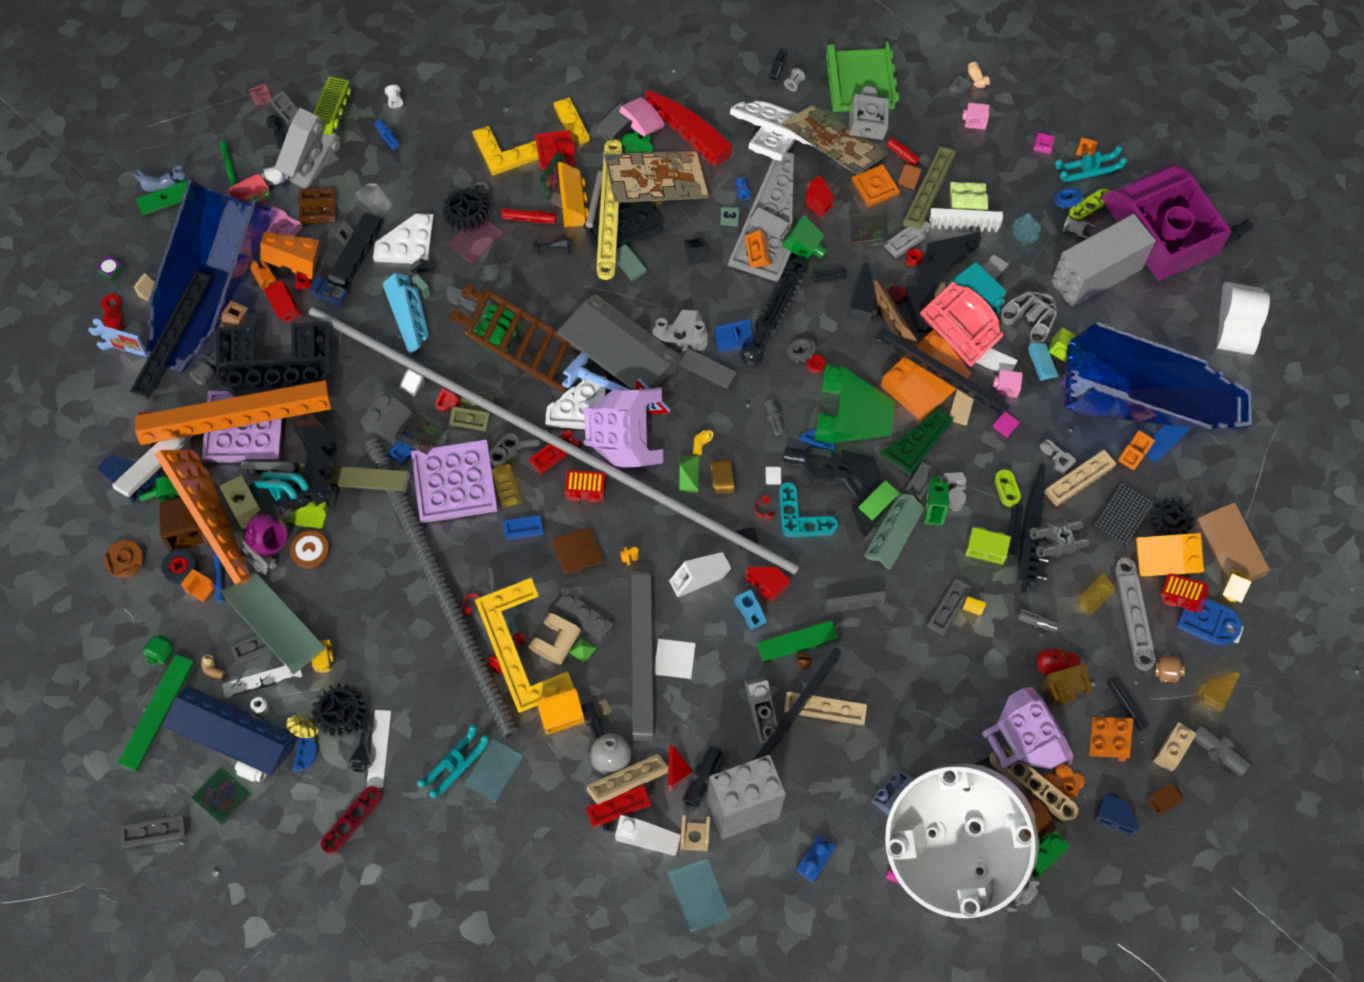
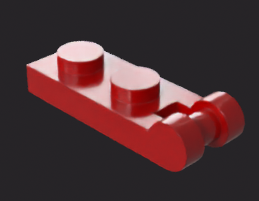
M570 430L565 431L559 436L560 439L568 441L577 448H580L582 445L579 439L573 437L574 434ZM549 443L529 458V463L542 475L569 454Z

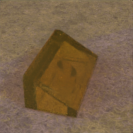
M1102 574L1080 596L1075 604L1091 617L1116 589L1107 576Z

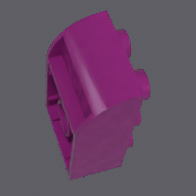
M1170 164L1107 191L1101 198L1117 222L1135 214L1156 240L1146 265L1158 282L1219 255L1232 232L1193 176L1179 165Z

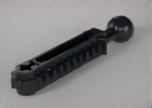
M797 258L790 260L788 265H786V270L783 271V276H780V281L777 282L774 293H771L768 304H765V310H762V315H759L758 319H756L755 328L758 331L753 342L746 344L741 349V359L747 366H756L763 360L762 346L766 339L769 340L771 336H776L780 323L782 324L789 306H791L795 295H797L801 284H803L804 278H806L808 273L806 261Z

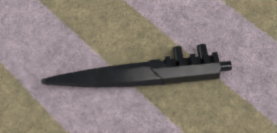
M1045 462L1041 463L1023 527L1016 581L1018 585L1022 586V594H1029L1030 587L1036 588L1037 580L1047 582L1048 574L1038 573L1039 563L1049 564L1050 556L1039 558L1036 549L1041 546L1038 544L1040 538L1032 539L1030 536V529L1041 526Z

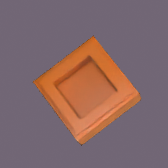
M1081 137L1076 155L1084 156L1085 154H1090L1093 157L1098 142Z

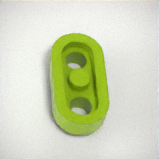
M1000 470L994 479L995 486L1001 502L1005 506L1013 507V505L1019 503L1021 498L1018 485L1012 472ZM1010 496L1013 500H1009L1007 497Z

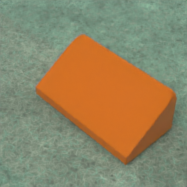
M760 229L745 235L750 267L772 265L766 234Z

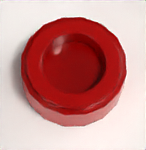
M814 354L812 359H807V369L810 372L820 373L825 368L823 356Z

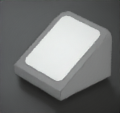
M408 368L399 389L415 397L425 384L424 377Z

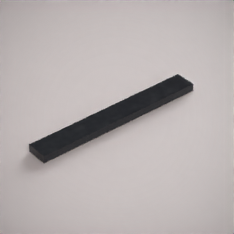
M198 271L194 272L130 390L131 395L149 400L213 281L212 276Z
M884 327L876 332L874 339L998 415L1008 410L1010 406L1008 403Z
M837 647L833 649L753 760L771 754L840 659L842 653Z

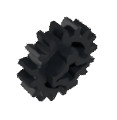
M1173 497L1169 502L1165 498L1163 502L1159 501L1152 510L1153 514L1150 519L1154 520L1152 526H1157L1156 532L1162 531V536L1167 534H1187L1193 527L1194 517H1190L1193 510L1188 511L1189 505L1183 506L1182 500L1176 502Z

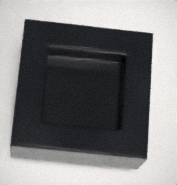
M755 527L736 530V533L759 544ZM739 545L740 551L747 550L746 548Z

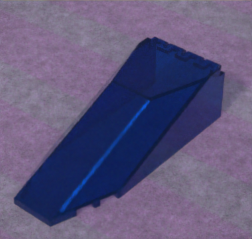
M188 180L148 300L150 320H148L147 325L150 326V340H147V359L194 272L198 271L212 276L213 281L167 365V368L183 373L218 326L222 318V312L231 301L261 244L263 233L269 229L272 220L270 217L272 209L256 200L249 203L243 200L239 202V199L224 195L222 198L221 193L211 191L193 180Z
M1099 322L1094 323L1072 338L1070 344L1067 345L1066 375L1068 376H1066L1064 406L1069 408V412L1079 415L1197 429L1248 428L1251 426V392L1236 381L1231 383L1223 378V372L1220 370L1215 372L1207 366L1208 361Z

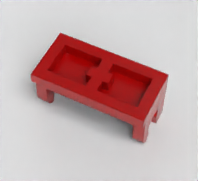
M282 280L264 289L279 320L283 319L286 323L302 316L289 288Z

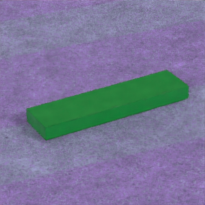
M831 620L759 642L757 647L763 663L838 641V635Z

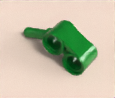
M169 477L157 478L155 480L156 486L153 490L139 495V499L142 502L156 497L159 501H166L167 499L174 498V494H176L177 499L181 498Z

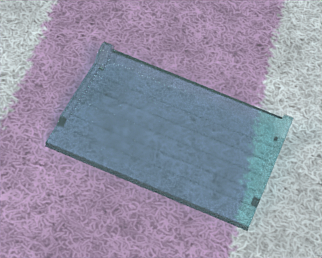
M708 859L668 873L691 933L731 918Z

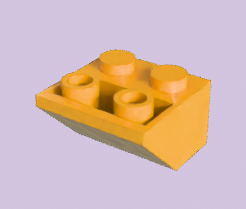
M570 688L564 689L554 696L545 695L536 701L546 735L585 723L576 688L572 690Z

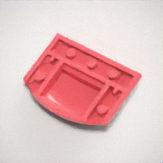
M952 282L920 312V315L930 327L948 342L956 354L971 367L1003 337V333H1000L999 320L987 302L971 289L955 285L956 283Z

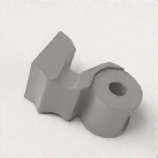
M963 472L944 473L943 482L948 483V487H954L949 491V508L952 511H960L966 502L964 491L967 478L964 477Z

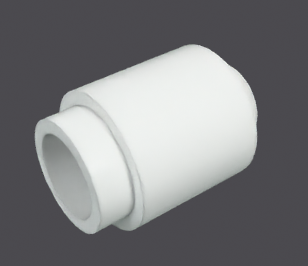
M275 166L263 169L264 173L261 174L265 183H268V186L284 183L285 180L289 179L288 175L274 169Z
M239 761L235 765L238 776L255 783L257 781L261 783L267 775Z

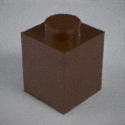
M1172 783L1152 794L1147 799L1158 817L1184 801L1181 791L1174 787Z

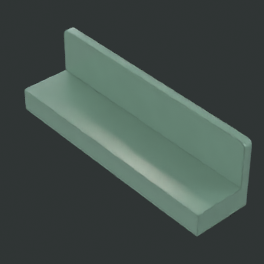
M899 494L896 497L864 554L868 560L880 561L888 570H891L924 510V507L913 495Z

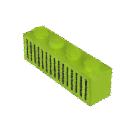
M328 77L313 112L314 115L324 122L320 133L332 135L334 129H338L339 119H342L343 108L346 109L347 101L351 97L352 89L349 88L348 80Z

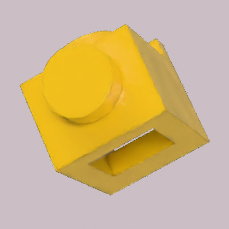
M330 640L320 641L325 650L312 659V666L315 672L326 673L332 669L331 662H334Z

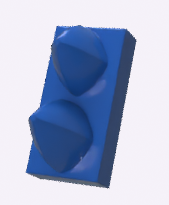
M818 836L796 872L814 883L836 849V846Z

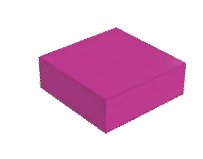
M1037 133L1033 150L1051 154L1055 136Z
M1004 412L994 423L993 428L1008 438L1019 426L1020 422L1007 412Z

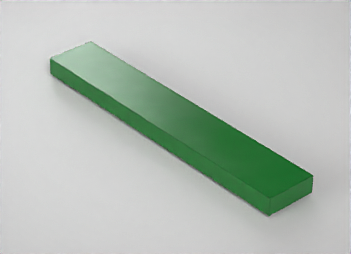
M175 654L117 763L138 772L175 698L178 696L195 664L194 661Z

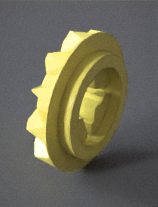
M292 715L286 722L287 729L295 734V736L301 738L315 737L319 731L316 727L317 724L313 720L301 715L298 717Z

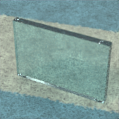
M492 739L464 785L496 803L516 768L523 760V756Z

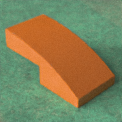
M1138 431L1118 461L1134 471L1155 440Z

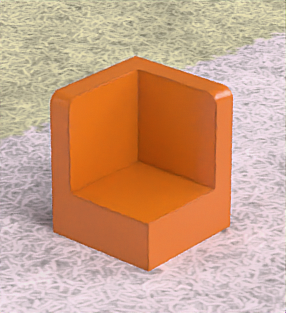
M194 569L190 571L180 584L185 592L202 602H205L215 589L212 580Z

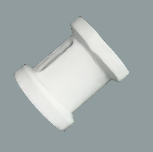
M390 85L385 88L390 108H399L403 105V100L400 97L401 89L398 85Z

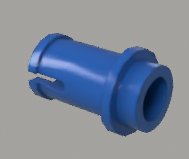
M739 177L735 181L738 188L737 196L745 201L750 198L751 190L748 188L747 179L743 177L742 182V177Z

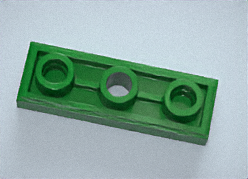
M186 180L136 198L142 216L194 198Z

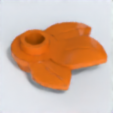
M1064 763L1057 766L1055 774L1046 773L1043 775L1048 782L1070 800L1078 796L1079 789L1083 787L1085 782L1082 773H1073L1070 766Z

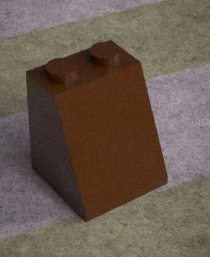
M170 498L165 502L159 503L160 536L170 552L209 544L182 498Z

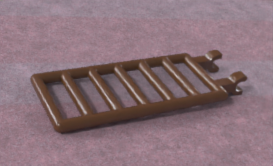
M468 283L463 288L461 294L478 302L471 318L455 308L450 313L448 319L465 326L464 335L561 393L567 392L569 388L562 386L553 377L569 346L578 351L575 359L582 352L557 334L558 330L492 290L486 289L484 293H481ZM490 298L499 303L483 336H480L473 332V329ZM505 308L514 312L515 315L499 346L490 342L489 339ZM522 317L531 324L514 356L505 351ZM537 327L547 333L530 366L521 359ZM554 336L562 341V344L546 375L537 370Z

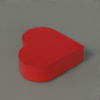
M442 388L435 406L438 410L445 412L450 408L457 407L460 404V398L455 393Z

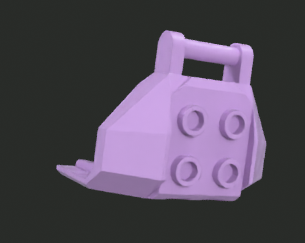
M662 387L639 390H612L593 407H583V414H585V439L583 440V445L592 446L610 463L618 467H640L663 463V449L649 451L646 435V407L648 403L662 402Z
M1032 687L1023 688L1011 694L998 723L982 732V735L985 739H988L999 758L1002 770L1017 762L1052 769L1065 761L1070 766L1073 760V753L1064 734L1043 699ZM1001 732L1013 756L1009 758L1006 756L995 734Z

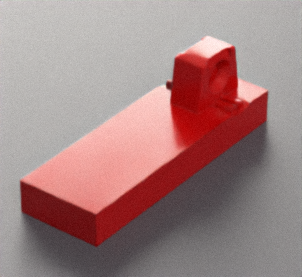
M644 785L598 805L596 803L586 807L585 810L592 828H596L619 819L620 815L626 816L651 806Z

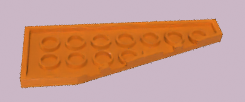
M159 450L154 455L235 585L247 583L251 580V576L213 481L209 476L208 470L201 464L198 454L193 450Z

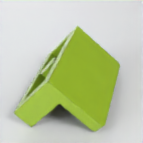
M310 502L307 506L285 517V522L322 530L329 509L326 502L318 506Z

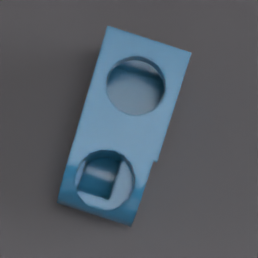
M751 589L735 597L733 602L739 608L751 630L767 623Z

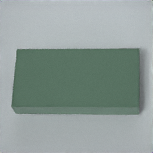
M626 244L617 249L616 263L631 281L647 273V269Z

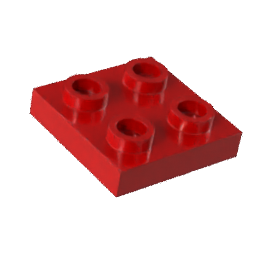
M570 130L535 134L540 171L555 169L558 166V162L569 166L576 165L574 158L575 148Z

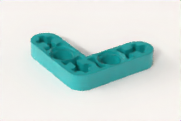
M788 482L781 485L779 490L781 529L785 536H831L836 533L838 522L834 517H799L795 485ZM785 489H789V492H791L790 500H787ZM792 506L795 511L792 514H787L784 508ZM790 519H792L793 531H789V528H787ZM806 523H812L814 524L815 529L813 531H808L805 529L804 525ZM826 523H830L832 528L828 529Z

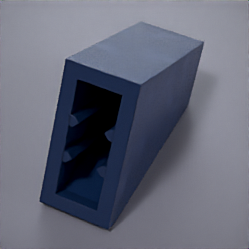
M110 455L107 459L101 461L97 470L112 485L136 462ZM156 471L130 497H125L134 503L139 499L140 494L145 493L155 484V480L161 477L159 472Z

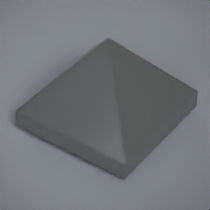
M343 220L333 234L345 246L354 229Z

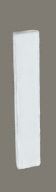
M194 435L157 442L112 484L113 489L130 497L161 467L154 454L159 450H179Z

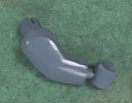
M178 165L173 168V174L168 172L160 177L148 176L145 171L140 169L136 171L140 176L134 174V177L141 183L143 190L156 192L177 184V179L183 180L185 174L183 173V168Z

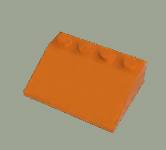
M934 330L918 344L921 351L968 379L972 375L948 342ZM905 357L883 376L881 387L920 421L928 417L956 390L953 386Z

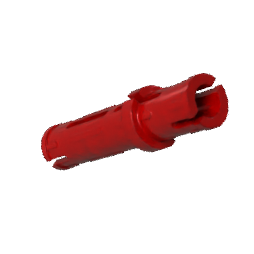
M502 209V220L535 222V224H556V213L541 212V210Z

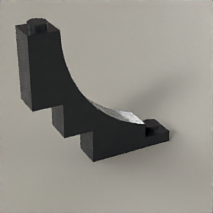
M980 232L927 244L925 253L929 262L917 265L915 276L918 285L908 286L905 290V301L916 333H928L934 330L923 319L920 312L934 300L935 288L944 274L954 265L965 259L967 250L971 251L979 247L982 238Z

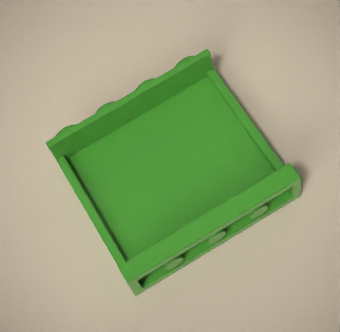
M886 42L885 49L835 51L834 45H827L826 61L833 112L850 111L854 94L861 95L862 90L869 86L877 90V97L889 99L888 109L895 108V103L899 100L898 91H895L897 79L893 77L895 65L891 63L893 50L889 48V42Z

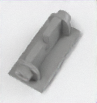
M243 539L241 540L240 551L243 558L247 559L257 572L266 577L268 569L272 570L276 567V560L270 555L255 553Z

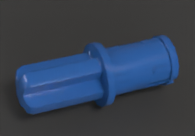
M383 119L381 121L377 120L374 126L381 134L382 140H385L393 150H396L400 143L393 135L394 131L386 125Z

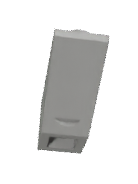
M759 677L744 681L759 740L762 744L766 743L778 725L768 680L765 677Z

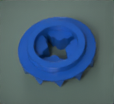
M1074 188L1064 189L1055 195L1054 201L1057 207H1062V209L1066 207L1071 208L1072 206L1077 207L1078 204L1082 203L1083 193Z

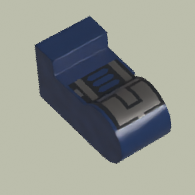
M318 275L309 288L312 298L337 307L343 304L348 295V292L343 287L324 281V278Z

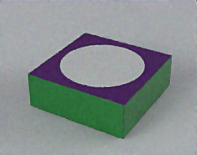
M107 255L96 267V270L112 280L123 268V265Z

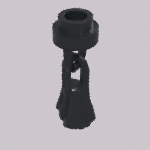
M271 115L267 118L266 124L269 129H274L273 132L277 140L278 149L281 150L286 135L281 128H278L281 125L279 117Z

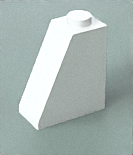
M723 552L684 561L669 582L676 596L681 597L724 578L731 567Z

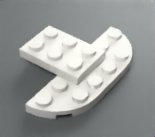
M744 101L735 104L731 108L730 114L736 118L762 126L750 141L748 149L781 161L795 140L811 145L781 125V123L798 113L763 101H754V103L747 104Z

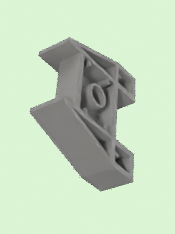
M299 108L291 122L274 169L288 175L290 182L308 189L333 157L334 153L340 148L342 140L335 133L332 135L320 133L324 122L318 116Z

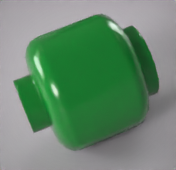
M163 635L151 637L142 650L146 657L145 661L153 666L165 664L173 653L172 641Z

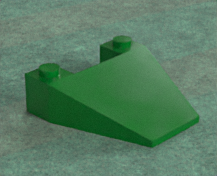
M826 365L821 392L840 395L837 416L818 414L814 439L816 441L838 443L891 436L895 401L846 368Z

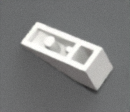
M620 815L615 834L616 841L675 856L681 835L622 815Z

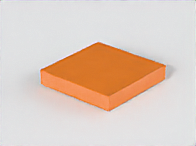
M883 164L852 177V182L868 207L897 196L900 193V190Z

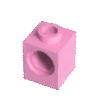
M968 103L967 110H963L962 120H965V127L986 129L989 105Z
M1000 370L998 376H994L993 387H996L995 395L1017 398L1021 390L1022 373Z

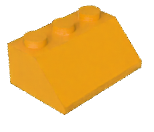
M558 162L564 227L583 226L586 223L585 218L588 217V207L584 208V203H587L586 192L582 193V188H585L584 177L581 178L580 170Z

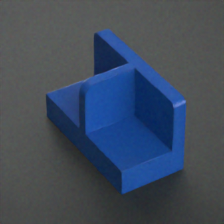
M751 320L716 326L714 339L718 352L722 353L740 349L746 344L752 343L754 338L751 332Z

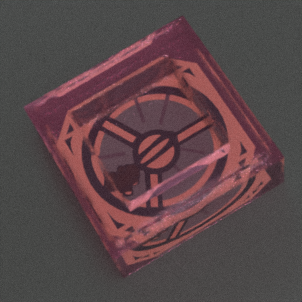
M265 84L249 89L256 106L269 102L272 99Z

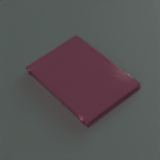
M485 221L484 226L479 225V230L473 228L472 232L470 230H466L465 233L461 231L449 242L448 247L472 264L502 236L503 232L489 221Z

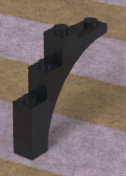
M311 413L303 414L293 420L295 434L302 441L307 452L306 464L301 476L308 483L309 489L303 491L296 482L293 486L297 493L296 499H291L286 493L272 504L274 516L278 521L307 506L310 502L318 506L332 498L331 484L326 479L335 474L334 462L329 456L337 451L336 438Z

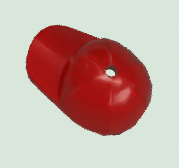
M1058 648L1044 649L1037 656V668L1044 676L1078 666L1081 663L1080 658L1076 654Z

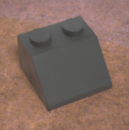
M381 391L362 418L361 423L364 431L392 445H396L403 438L415 420L416 415L398 399Z

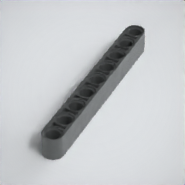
M631 571L633 741H653L651 571Z

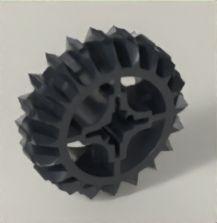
M467 187L466 190L460 188L458 192L453 190V195L447 194V199H444L441 209L442 217L446 225H449L451 229L455 228L457 232L460 229L464 233L466 230L472 232L473 228L479 230V225L484 226L485 221H488L490 205L486 196L482 195L481 191L476 192L475 188L470 191Z
M337 683L335 689L332 685H329L330 690L328 692L322 689L323 696L316 695V699L319 702H313L312 704L316 708L311 711L312 715L315 716L313 721L317 723L316 727L319 730L322 729L325 735L329 733L331 737H334L337 733L338 737L342 738L343 732H345L347 736H350L349 730L353 729L354 732H357L356 725H363L360 719H366V714L363 713L367 711V706L364 705L366 700L361 698L362 693L360 691L356 692L355 687L349 689L348 684H345L342 688L340 683ZM338 697H347L353 701L343 702L340 701ZM332 700V705L324 712L325 707ZM337 704L339 705V707H340L341 710H342V712H341L342 717L340 716V714H339L338 711H337V709H338ZM353 709H355L354 714L347 721L348 714L353 712ZM337 719L341 724H331L326 720Z

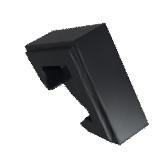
M422 258L410 266V271L414 273L424 270L431 272L436 269L435 263Z

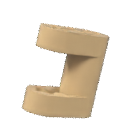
M549 613L544 620V624L558 632L559 635L553 645L534 638L529 648L551 662L561 665L580 634L581 629L569 621Z

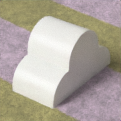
M1224 282L1217 339L1218 349L1254 355L1259 344L1261 328L1265 323L1269 310L1270 295L1268 292H1264V289L1259 287Z

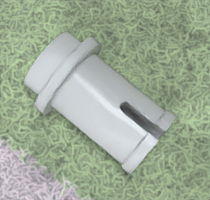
M256 697L251 701L250 707L257 715L259 714L260 717H264L269 713V707L264 698Z

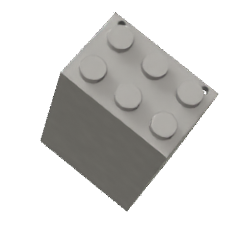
M1132 214L1064 251L1051 280L1053 286L1061 292L1064 300L1073 308L1142 270L1156 240L1135 214Z
M770 755L709 776L707 804L721 840L779 819L786 794Z

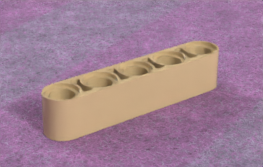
M1002 747L1008 758L1013 756L1012 751ZM995 751L991 753L989 760L992 766L1026 794L1032 792L1047 808L1048 812L1058 820L1067 821L1077 816V805L1029 765L1017 762L1002 770L1001 762H999ZM1014 766H1017V767L1020 768V770H1021V775H1020V776H1017V775L1014 773V771H1013V770H1014ZM1031 779L1037 783L1036 790L1030 786ZM1047 793L1052 794V803L1048 802L1046 798ZM1064 806L1068 807L1070 811L1069 816L1063 813Z

